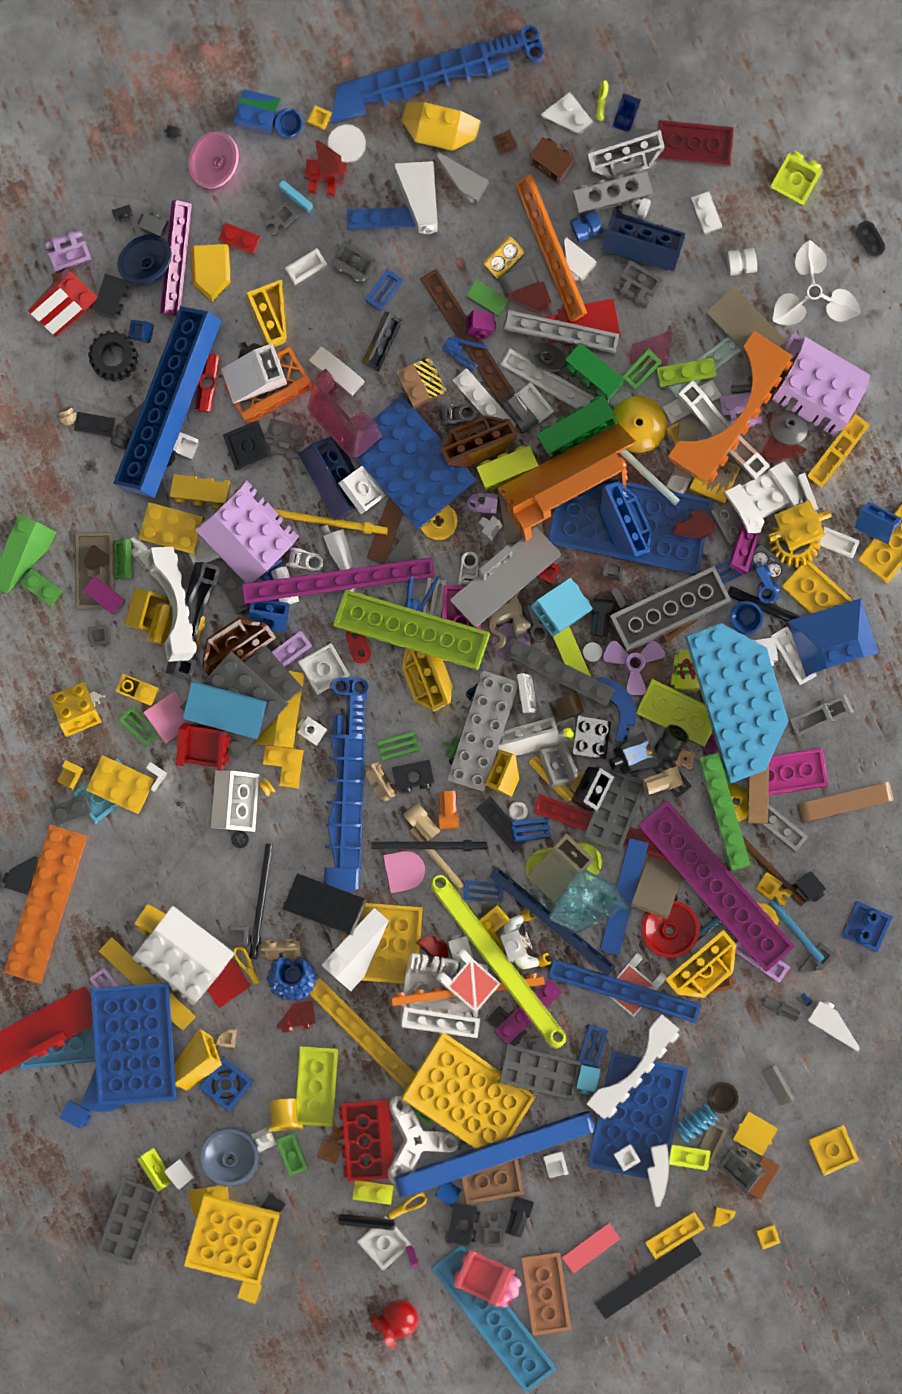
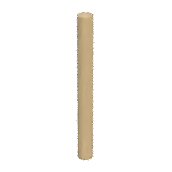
M415 827L409 831L417 842H427ZM424 849L460 890L464 883L434 849Z

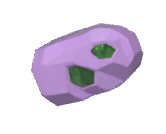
M473 494L467 500L466 506L471 511L479 514L496 515L498 494Z

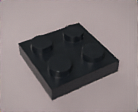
M254 421L223 434L235 470L243 469L271 457L259 421Z

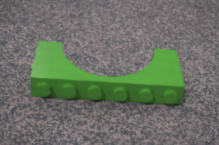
M719 753L699 758L697 765L715 811L727 869L733 871L750 866Z

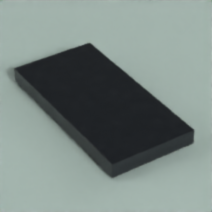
M297 873L283 910L352 936L367 900Z

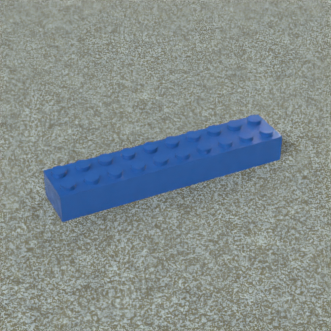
M182 306L179 308L113 484L127 492L152 498L156 496L222 321L210 312Z

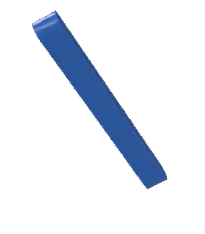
M581 1112L395 1176L394 1181L399 1197L410 1196L595 1131L591 1112Z

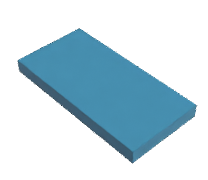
M192 681L183 719L258 739L267 701Z
M93 1026L65 1040V1045L57 1049L54 1047L48 1049V1054L40 1058L35 1056L19 1065L20 1069L95 1062Z

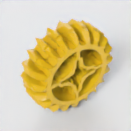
M773 527V532L778 531V527ZM782 538L772 542L769 541V545L773 546L771 552L776 553V557H781V563L788 561L787 566L790 567L791 562H794L795 567H798L799 562L805 566V559L812 562V556L818 555L816 550H820V545L817 543L821 542V538L790 550L789 553L785 552L779 544L780 541L787 545ZM808 548L805 552L795 555L797 550Z

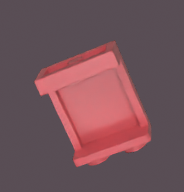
M470 1250L469 1253H465L462 1259L463 1266L461 1271H457L454 1277V1287L471 1293L494 1306H500L515 1270Z

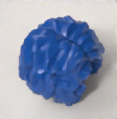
M280 957L271 964L267 981L273 995L278 996L282 1000L287 999L290 1001L293 999L300 1001L313 991L318 975L315 974L314 967L305 958L296 959L294 962H291L288 958Z

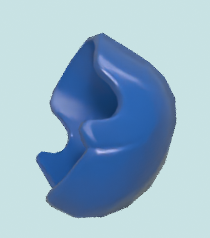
M285 108L277 113L274 119V127L281 136L293 137L301 131L303 119L298 111Z

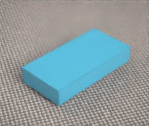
M281 181L279 184L280 191L309 213L313 208L312 203L287 182Z

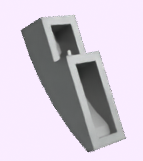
M845 694L790 719L799 737L854 711Z

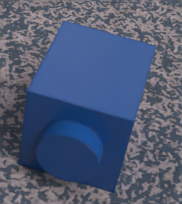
M68 1100L59 1118L80 1129L83 1125L87 1126L91 1116L89 1115L90 1110Z

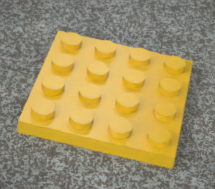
M365 903L356 927L374 908L388 920V924L361 981L404 984L406 967L411 953L419 954L420 946L416 942L421 938L423 907ZM343 933V941L349 934Z
M204 1194L184 1266L260 1285L280 1213Z

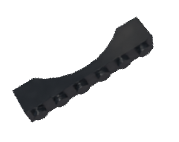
M205 562L194 563L184 600L185 606L189 609L188 620L189 624L192 625V639L195 643L201 617L207 601L216 586L220 567ZM196 652L190 660L168 661L165 673L183 679H191L196 662Z

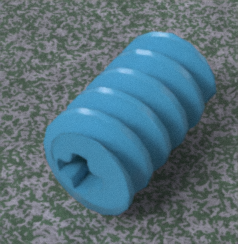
M705 1102L703 1103V1110L699 1107L696 1108L698 1114L691 1111L690 1119L687 1116H683L684 1123L677 1120L678 1127L676 1128L686 1143L690 1142L689 1137L692 1139L696 1138L695 1132L699 1135L702 1134L701 1127L708 1130V1123L714 1126V1119L720 1122L715 1112Z

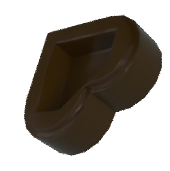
M92 545L84 559V565L90 570L96 569L98 566H105L109 562V556Z

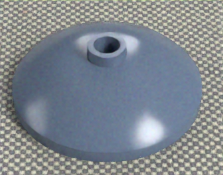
M225 1129L214 1133L206 1140L201 1150L200 1162L205 1175L212 1182L225 1187H234L245 1183L254 1175L259 1163V1153L255 1142L247 1134L235 1129ZM232 1159L233 1163L227 1164L226 1161Z

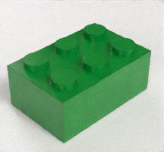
M579 343L565 360V371L572 377H578L583 387L586 389L591 388L596 392L594 394L596 397L600 396L601 398L604 396L607 402L611 400L624 383V378L582 343Z

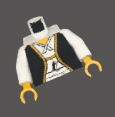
M528 909L522 910L520 914L509 919L504 924V931L501 934V940L509 961L516 963L520 969L538 967V965L544 967L552 963V961L547 962L545 959L549 953H545L537 958L535 957L523 924L524 921L534 920L536 917H530Z

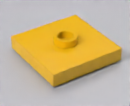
M843 1124L807 1140L823 1176L859 1161Z

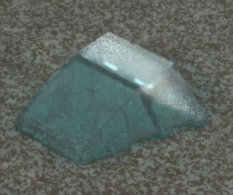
M585 869L572 878L566 890L554 905L549 919L579 933L598 924V920L606 916L611 918L615 916V912L623 908L628 910L631 907L613 883Z

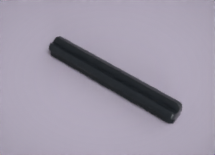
M733 586L727 592L729 597L740 602H753L763 612L786 622L799 618V615L772 603H764L758 597Z

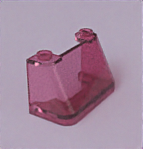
M325 368L315 379L307 405L308 411L347 455L358 457L381 438L382 435L375 421L367 413L360 412L350 418L337 404L336 392L340 389L335 384L331 373Z

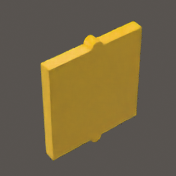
M748 1111L742 1124H739V1129L733 1140L763 1156L769 1144H772L771 1140L778 1128Z

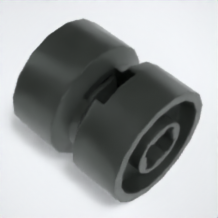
M670 724L663 732V736L659 738L654 749L661 758L674 761L688 741L689 735L680 726Z

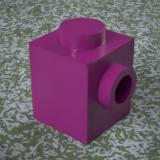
M473 309L466 316V334L476 336L479 339L488 338L496 330L495 313Z

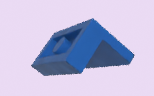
M868 502L860 509L855 528L888 544L893 531L900 525L902 518Z

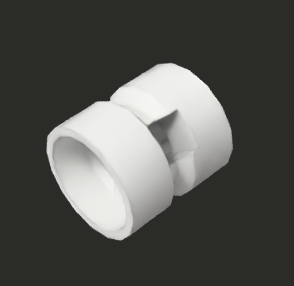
M746 248L742 252L738 250L727 251V264L730 276L740 275L742 271L746 274L757 272V259L754 248Z

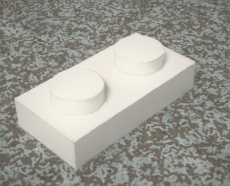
M709 191L692 197L691 202L703 233L707 234L721 229L722 224Z

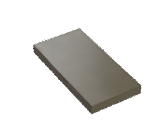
M734 286L706 311V314L742 351L743 346L754 331L779 347L786 342L784 337Z
M113 532L75 533L76 610L105 609L83 592V589L94 576L114 591ZM91 545L104 551L109 556L107 565L98 566L93 570L88 569L84 565V559Z

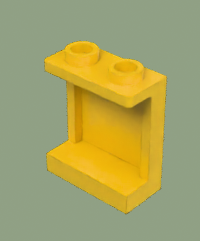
M156 604L147 641L164 646L172 626V609L169 605ZM205 616L201 617L199 623L196 651L200 646V634L205 628Z

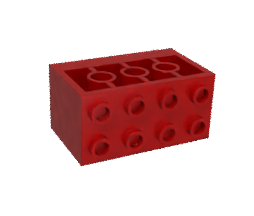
M389 1099L343 1102L342 1107H338L339 1119H343V1126H340L341 1139H345V1145L341 1147L342 1158H346V1165H343L344 1178H347L348 1182L389 1179L388 1171L394 1161ZM361 1116H365V1119L369 1120L365 1126L358 1123ZM364 1135L366 1136V1138L370 1139V1142H367V1145H363V1143L359 1141V1139H362ZM364 1155H368V1158H371L372 1160L369 1161L368 1165H365L364 1162H361V1159L364 1158Z

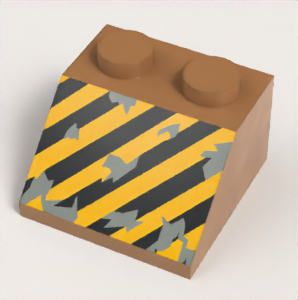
M431 358L413 363L396 372V376L414 409L448 393Z

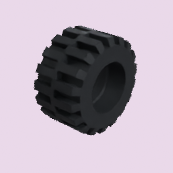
M106 331V334H99L97 339L94 338L93 344H90V352H88L90 365L94 372L104 380L108 381L109 379L112 382H116V380L120 379L121 381L124 380V377H129L131 371L135 370V365L138 363V353L132 340L126 334H121L119 331ZM111 346L120 347L124 351L123 361L116 366H108L102 360L103 352Z

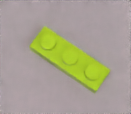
M713 358L656 369L660 388L717 377Z

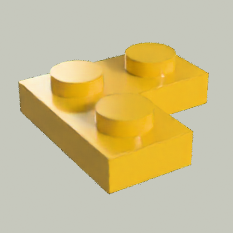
M265 745L263 765L282 767L279 786L299 789L304 750Z
M497 905L481 918L479 922L498 947L504 951L505 948L501 936L496 931L506 924L509 918Z

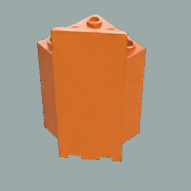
M619 423L497 488L506 502L509 514L525 541L533 538L532 526L551 517V509L615 475L618 481L622 483V486L627 487L626 480L628 478L625 468L627 465L622 456L618 457L617 453L636 444V441Z

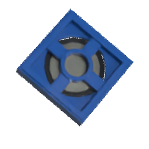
M223 1057L220 1060L222 1065L210 1073L198 1088L229 1112L253 1081Z

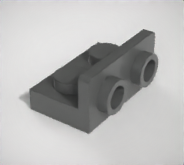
M740 1146L730 1150L718 1166L746 1193L751 1191L759 1178L767 1172L761 1163L755 1161L747 1150Z

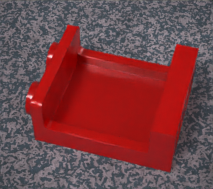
M183 723L178 728L176 765L184 766L185 763L217 767V771H222L229 761V755L226 754L230 744L228 731Z

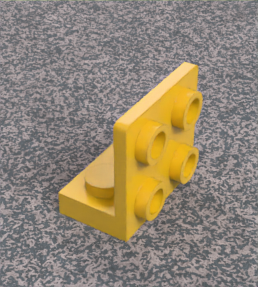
M85 682L50 695L59 725L66 737L101 723L100 716L94 707Z

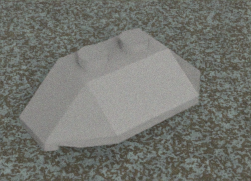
M634 129L601 140L587 152L593 172L612 179L619 175L626 176L634 171L650 168L665 147L660 129Z

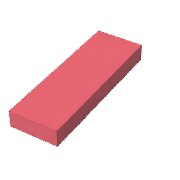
M607 1223L562 1256L571 1271L575 1273L617 1242L620 1237L610 1223Z

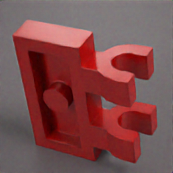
M306 159L304 179L309 180L308 193L316 194L317 181L328 182L327 196L334 197L336 183L342 184L344 164Z

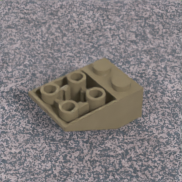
M566 833L526 877L555 903L595 860Z

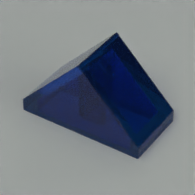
M623 93L612 126L627 132L631 131L641 99Z

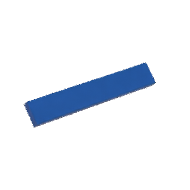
M629 838L600 947L601 951L619 955L632 907L631 904L649 844L647 842Z

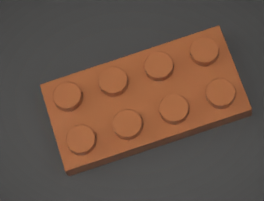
M560 1252L521 1257L533 1336L571 1330Z

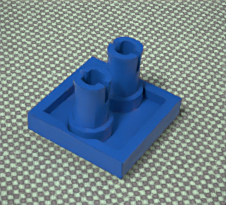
M856 901L842 937L878 952L893 916Z

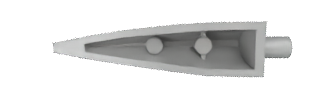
M328 525L320 527L323 533L321 541L337 571L352 569V558L344 530L331 533ZM356 588L346 589L356 592Z

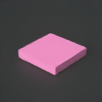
M175 691L143 712V715L165 745L178 736V728L183 723L196 724V722L183 719L184 711L180 708L183 702Z

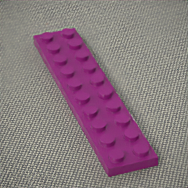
M668 800L638 825L765 972L795 947Z

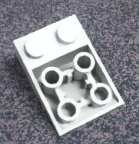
M273 343L255 349L221 369L233 404L288 385Z

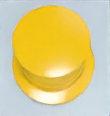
M278 1099L268 1102L271 1126L267 1127V1132L303 1129V1125L298 1122L297 1099Z

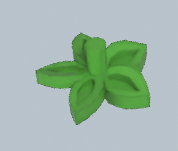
M456 736L452 739L451 743L443 742L444 746L448 749L445 757H449L452 754L455 756L458 747Z

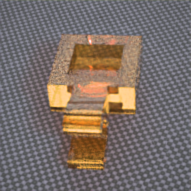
M333 1126L330 1138H323L317 1158L336 1164L342 1144L337 1142L340 1128Z

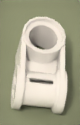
M290 547L289 561L285 566L318 573L323 569L324 562L318 554ZM318 559L320 564L318 567L312 568L310 567V561Z
M466 552L462 556L458 586H467L471 581L464 579L474 580L479 575V560L474 552ZM467 556H473L475 564L467 566L464 559Z

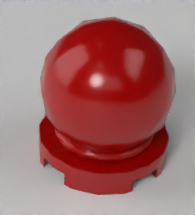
M394 1300L383 1308L381 1316H377L374 1313L369 1320L377 1331L381 1329L384 1333L383 1340L392 1349L398 1345L396 1342L397 1338H406L412 1335L417 1328L419 1317L416 1307L410 1302Z

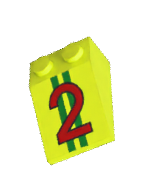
M679 650L678 655L674 654L673 666H676V674L672 673L671 685H674L675 690L697 693L700 687L689 650Z

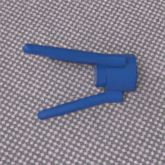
M449 337L445 341L442 351L454 358L469 371L473 369L468 364L476 368L478 366L476 363L460 353L462 349L460 343L487 349L488 346L455 337L454 340Z
M410 575L404 607L423 612L424 606L440 577L437 576L422 603L419 604L420 600L411 598L413 576Z

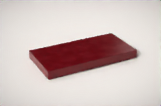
M665 120L658 121V129L661 131L665 148L656 159L722 166L731 165L734 127Z

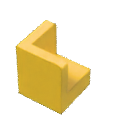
M65 760L62 766L63 770L57 781L75 790L85 769Z

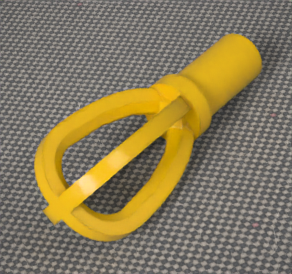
M242 946L234 948L233 952L235 954L233 956L237 963L248 974L253 985L259 983L260 980L254 971V967L251 965V960L245 948ZM237 950L243 951L248 967L236 955Z
M423 1192L414 1194L404 1204L388 1212V1216L390 1219H394L403 1213L405 1214L407 1211L422 1207L427 1202L426 1195ZM416 1197H423V1202L406 1208L407 1204Z

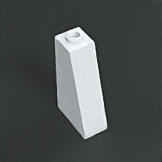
M433 161L395 163V176L418 233L431 234L437 232Z

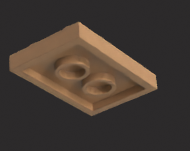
M518 1158L462 1177L466 1204L524 1194Z

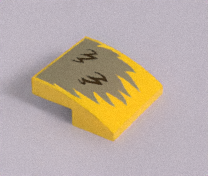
M726 462L723 467L720 465L716 470L718 475L713 482L709 481L705 485L694 477L689 490L724 505L727 500L724 493L732 488L741 467Z

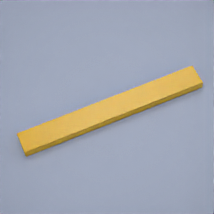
M319 977L315 982L316 986L313 987V991L309 995L406 1090L416 1073Z

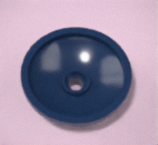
M154 234L139 236L130 241L121 251L117 262L118 271L128 283L135 285L150 283L158 279L169 267L172 259L171 247L161 236Z

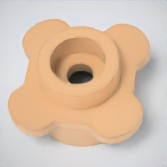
M682 748L675 761V765L686 767L688 770L692 769L696 753L694 751H685Z

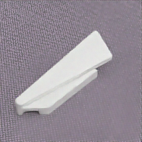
M554 717L504 730L495 759L499 750L517 756L536 753L541 749L558 747L562 742H566L568 747H573V741L564 736L563 730L570 728L575 732L576 723L574 717L559 723H555Z

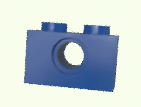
M272 600L251 603L248 619L266 623L273 631L286 632L290 603Z

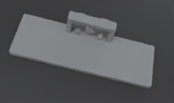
M537 527L531 530L532 539L525 541L522 538L511 548L508 545L504 549L502 547L499 548L491 560L487 559L479 566V575L451 598V603L475 628L561 556L558 549Z
M482 671L472 704H470L469 709L465 708L462 716V719L465 720L463 727L459 726L456 735L459 738V744L448 775V781L480 791L485 790V783L491 771L519 685L518 681Z

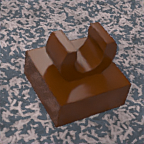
M510 130L492 138L500 156L518 148Z

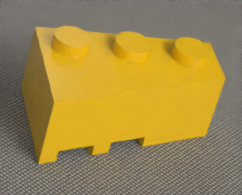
M281 279L247 292L244 298L264 346L273 343V346L277 347L284 344L287 339Z
M173 474L170 498L174 499V503L185 504V501L193 502V506L204 507V504L212 505V509L218 510L230 498L231 483L229 480L220 482L214 481L212 478L201 479L196 476Z

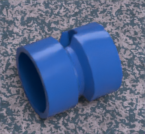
M595 210L586 213L584 218L579 216L570 220L578 243L588 240L590 235L595 237L604 233L602 223Z

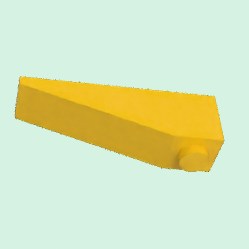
M289 671L303 687L305 673ZM302 690L290 701H286L289 704L258 736L256 744L294 749Z

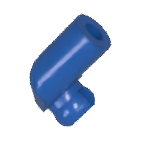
M279 558L260 578L263 581L272 580L273 578L270 573L282 565V560Z

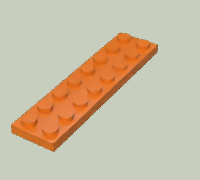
M53 825L49 826L3 973L35 983H42L87 839L86 835Z

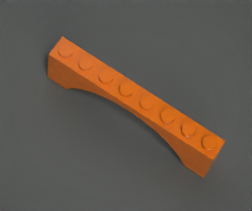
M756 331L751 334L743 346V351L750 363L753 381L749 400L741 415L726 430L711 438L699 441H678L668 455L670 462L705 485L709 481H714L718 475V472H716L718 467L725 465L729 458L727 456L729 451L736 449L740 442L738 440L740 435L747 433L750 428L749 422L751 419L758 417L761 412L759 408L762 403L766 404L772 396L771 390L773 387L777 388L783 379L781 378L784 371L788 372L793 365V355Z

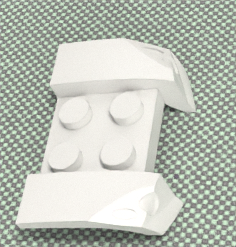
M785 461L770 468L768 473L742 486L739 484L724 493L737 511L748 533H760L764 524L763 518L786 506L787 509L802 504L804 499L799 481Z

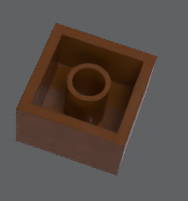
M542 137L529 155L528 164L560 185L572 169L574 158L566 149H559L557 143L552 139Z

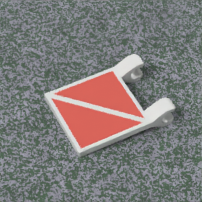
M461 949L456 954V957L464 962L465 966L452 981L443 972L436 977V980L476 1013L501 983L472 959L465 950Z
M639 953L635 954L616 977L657 990L667 978L665 974L660 973L652 982L635 967L643 958ZM610 997L633 1017L642 1008V1006Z

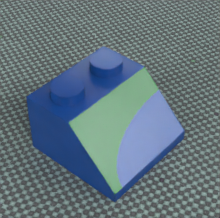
M244 89L238 102L234 125L272 135L274 119L278 113L281 98Z

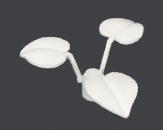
M811 240L804 243L799 249L795 259V267L801 275L810 273L812 285L807 289V296L800 301L796 295L791 293L783 294L778 298L773 314V321L775 323L794 325L802 321L807 312L802 303L809 298L817 300L822 297L829 301L826 310L829 317L835 321H846L860 315L859 304L849 291L837 289L832 293V298H829L822 293L821 286L815 284L813 273L818 274L825 269L827 258L823 250Z

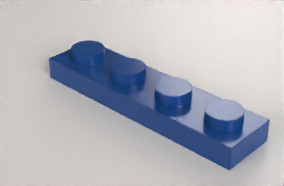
M408 207L347 209L348 230L416 227Z

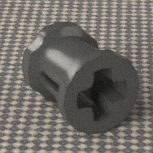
M605 561L602 578H614L620 582L624 565L616 566Z

